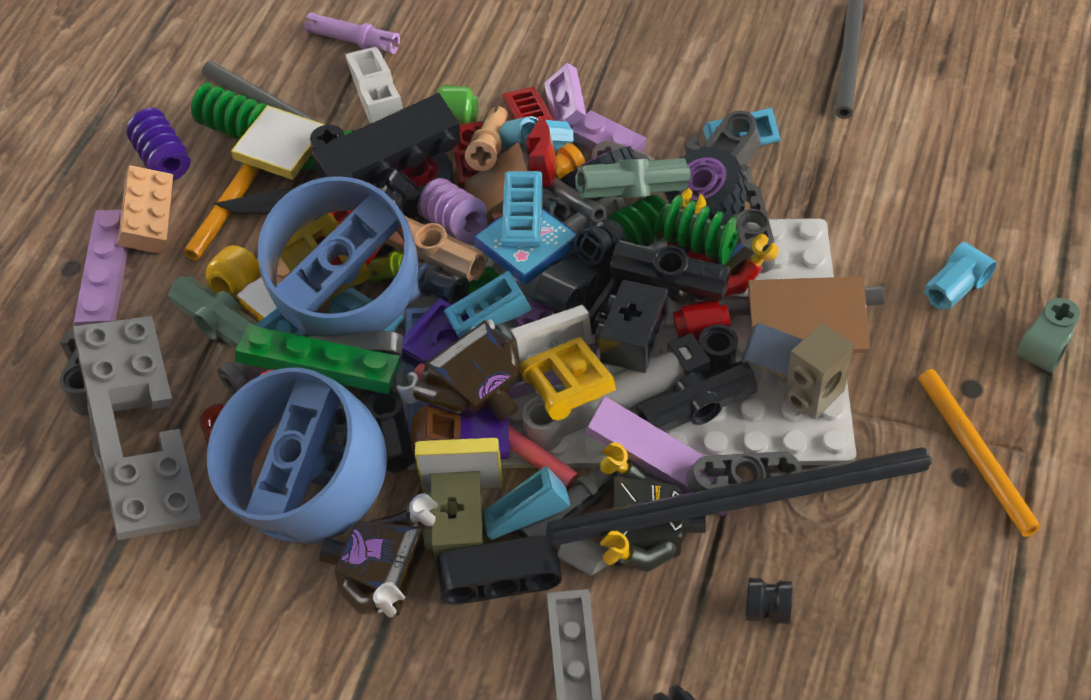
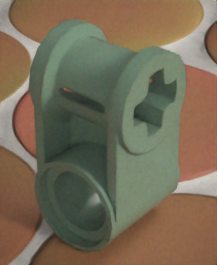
M1065 298L1050 300L1033 326L1031 325L1025 333L1017 349L1016 356L1053 373L1072 340L1073 329L1080 317L1078 306Z

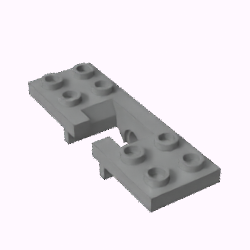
M152 316L74 326V339L88 400L87 408L94 453L100 465L101 474L105 479L117 540L199 526L201 516L180 429L159 432L161 448L159 452L123 457L113 412L151 406V409L170 407L172 403V396Z

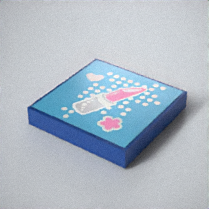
M542 208L540 247H502L503 215L473 236L475 247L506 271H509L511 275L524 285H527L574 249V238L577 233ZM512 215V216H533V215ZM511 227V230H532V227Z

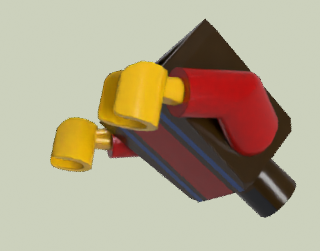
M687 188L681 194L683 197L682 206L684 208L692 197L693 192L690 188ZM702 194L699 195L696 202V214L706 206V200ZM759 234L753 239L752 250L737 241L730 260L723 265L731 267L724 298L746 292L748 281L755 280L763 269L761 265L763 261L769 262L777 258L779 249L774 242L769 245L767 250L762 251V248L769 240L765 234ZM676 241L675 243L667 242V246H676L681 248L678 245V241ZM691 246L687 249L681 248L687 257L722 265L719 262V257L710 260L705 256V251L702 254H695ZM668 269V271H670V272L676 271V270H673V269ZM681 291L675 295H668V297L672 301L680 303L690 293ZM690 294L691 296H693V297L696 298L697 300L710 299V298H706V297H702V296Z

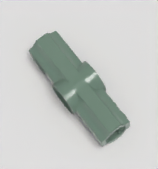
M648 158L617 160L615 164L578 166L575 183L580 198L617 196L618 198L650 196L652 192L686 190L690 181V167L687 165L685 158L649 161Z
M181 275L172 283L171 290L167 294L170 303L193 318L195 324L207 337L212 340L220 337L234 348L237 347L242 338L241 335L244 334L247 326H254L258 323L243 312L239 303L229 293L221 291L217 294L192 276L183 277Z

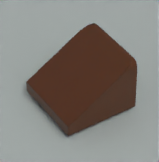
M424 405L412 418L410 451L415 452V442L460 439L461 416Z

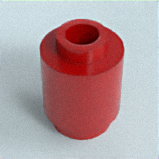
M711 299L681 306V310L672 312L678 338L692 333L699 342L701 332L710 325L721 324L731 327L727 305H719L718 300Z

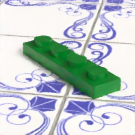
M252 325L247 326L235 349V362L270 370L282 368L309 369L325 375L339 384L389 394L400 368V356Z

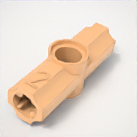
M405 216L412 231L417 257L422 260L423 264L425 262L431 265L436 264L450 274L467 278L468 282L472 280L477 281L484 274L488 258L482 251L448 236L445 228L440 224L429 223L424 225ZM396 231L385 244L404 252L405 242Z

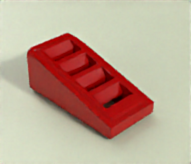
M535 86L503 93V100L511 120L533 116L539 120L553 121Z

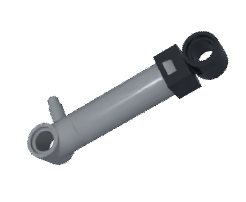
M714 324L703 329L699 342L692 333L668 342L667 352L652 357L646 373L623 369L611 374L614 377L616 390L604 396L629 410L642 402L673 390L677 381L687 374L700 372L703 376H706L736 363L737 334L726 325ZM539 395V397L528 401L523 407V434L546 451L553 450L560 444L562 437L587 427L604 396L573 408L565 419L557 421L553 420L546 412L545 402Z

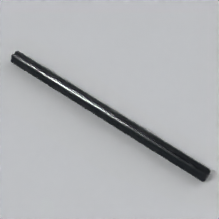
M920 447L550 520L547 522L546 534L549 543L556 546L606 536L611 531L626 532L923 472L929 469V466L932 464V458L929 456L926 448Z

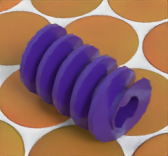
M151 107L137 112L130 118L126 127V134L133 148L137 151L138 156L143 161L144 166L147 169L173 174V181L183 176L190 167L191 159L187 155L186 148L181 143L180 138L165 118L164 113L157 108Z

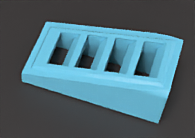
M508 171L505 173L502 247H540L543 202L541 172ZM513 201H533V202H513ZM512 215H533V216H512ZM511 227H532V230H511Z
M507 271L443 311L455 333L461 338L472 327H476L484 320L491 319L496 326L520 317L533 309L511 273ZM479 309H483V310H482L481 312H479V313H476V312H475V311H477V310H479ZM468 314L470 318L463 322L460 316Z
M548 466L543 467L483 511L487 536L493 540L567 509L571 505L566 486Z

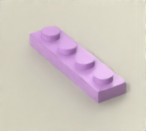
M121 210L95 211L74 318L75 326L116 321L128 254L127 247L117 246Z

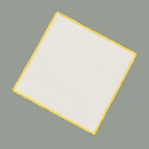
M267 105L231 150L234 160L293 180L312 155L311 133L314 129L325 124Z
M498 438L415 442V458L423 491L431 490V474L480 471L482 489L503 488Z

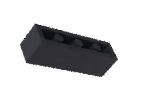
M437 93L312 150L315 169L320 178L333 176L350 177L370 184L381 183L387 180V174L394 167L400 171L408 167L413 168L420 165L425 159L438 153H446L452 150L457 144L461 143L460 124L441 94Z

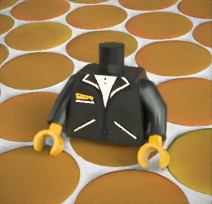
M614 442L602 450V453L608 457L600 462L601 471L611 474L617 470L618 477H614V508L680 495L679 486L668 483L629 460L627 451L621 444ZM706 515L626 532L611 531L600 541L601 546L609 548L603 554V560L608 565H627L644 572H650L672 558L681 555L682 533H706Z

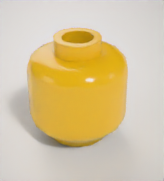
M230 245L225 247L206 267L205 275L208 286L215 293L218 294L221 291H225L236 300L238 299L237 295L248 284L260 278L259 262L250 251L241 246Z

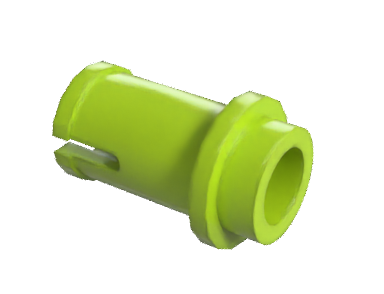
M394 251L388 257L373 259L368 267L372 272L377 271V274H372L368 280L374 283L389 278L395 279L404 253Z

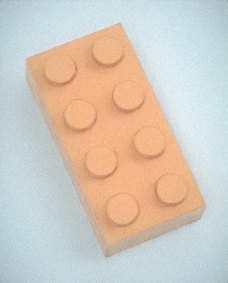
M129 165L125 179L117 246L163 254L167 241L173 174Z

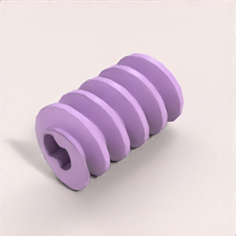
M437 178L429 182L423 189L417 204L418 214L431 223L442 225L446 233L466 244L474 243L473 236L487 227V208L484 202L459 188L454 183L444 178Z

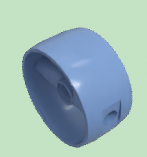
M335 176L306 182L288 192L276 203L264 221L260 232L258 261L264 286L279 312L296 328L310 336H336L347 333L383 331L398 319L413 295L418 274V257L412 231L404 214L394 201L370 183L355 178ZM336 211H353L277 285V268L280 256L287 242L297 230L321 215ZM396 231L405 242L403 260L395 279L379 297L363 307L344 313L324 314L315 312L341 285L355 280L360 273L361 265ZM345 255L348 257L342 265L335 266L330 264L336 256Z
M304 368L277 369L260 375L244 385L231 397L217 417L207 448V469L215 493L230 511L262 533L278 540L296 544L323 542L326 538H335L350 529L353 524L358 522L367 513L376 500L382 487L387 467L385 438L369 409L337 381L316 371ZM339 403H342L348 427L343 458L328 484L313 499L302 505L310 481L315 479L324 468L326 459L322 448ZM279 423L252 494L251 478L256 455L266 436Z

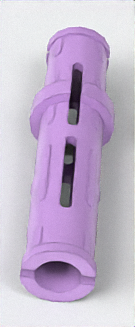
M312 12L306 16V19L312 20L313 23L306 21L304 23L306 33H314L355 43L362 49L377 46L379 50L394 54L398 47L393 46L392 43L400 44V35L398 33L375 29L372 24L368 23L358 25L317 15Z

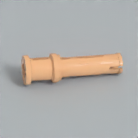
M495 107L489 110L482 128L473 134L471 143L465 151L467 163L477 171L489 170L497 160V155L502 148V139L499 135L500 128L506 121H509V114L504 108L498 107L496 111Z

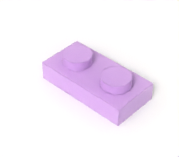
M566 63L544 84L553 121L568 122L570 128H573L586 117V111L577 68Z
M591 110L586 114L585 118L572 128L573 141L592 151L597 144L603 141L631 146V148L640 152L646 148V137Z

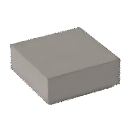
M589 539L561 544L557 554L559 559L590 576L608 566L603 560V554L608 549Z

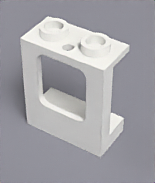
M540 275L527 285H524L514 277L515 282L526 299L531 298L534 284ZM580 305L560 313L553 312L554 315L514 328L509 320L496 325L495 329H498L515 341L518 364L520 366L527 358L578 337H581L587 345L593 343L589 313L585 307Z

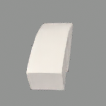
M377 46L345 54L354 84L370 124L403 109L401 97L393 84L391 71Z

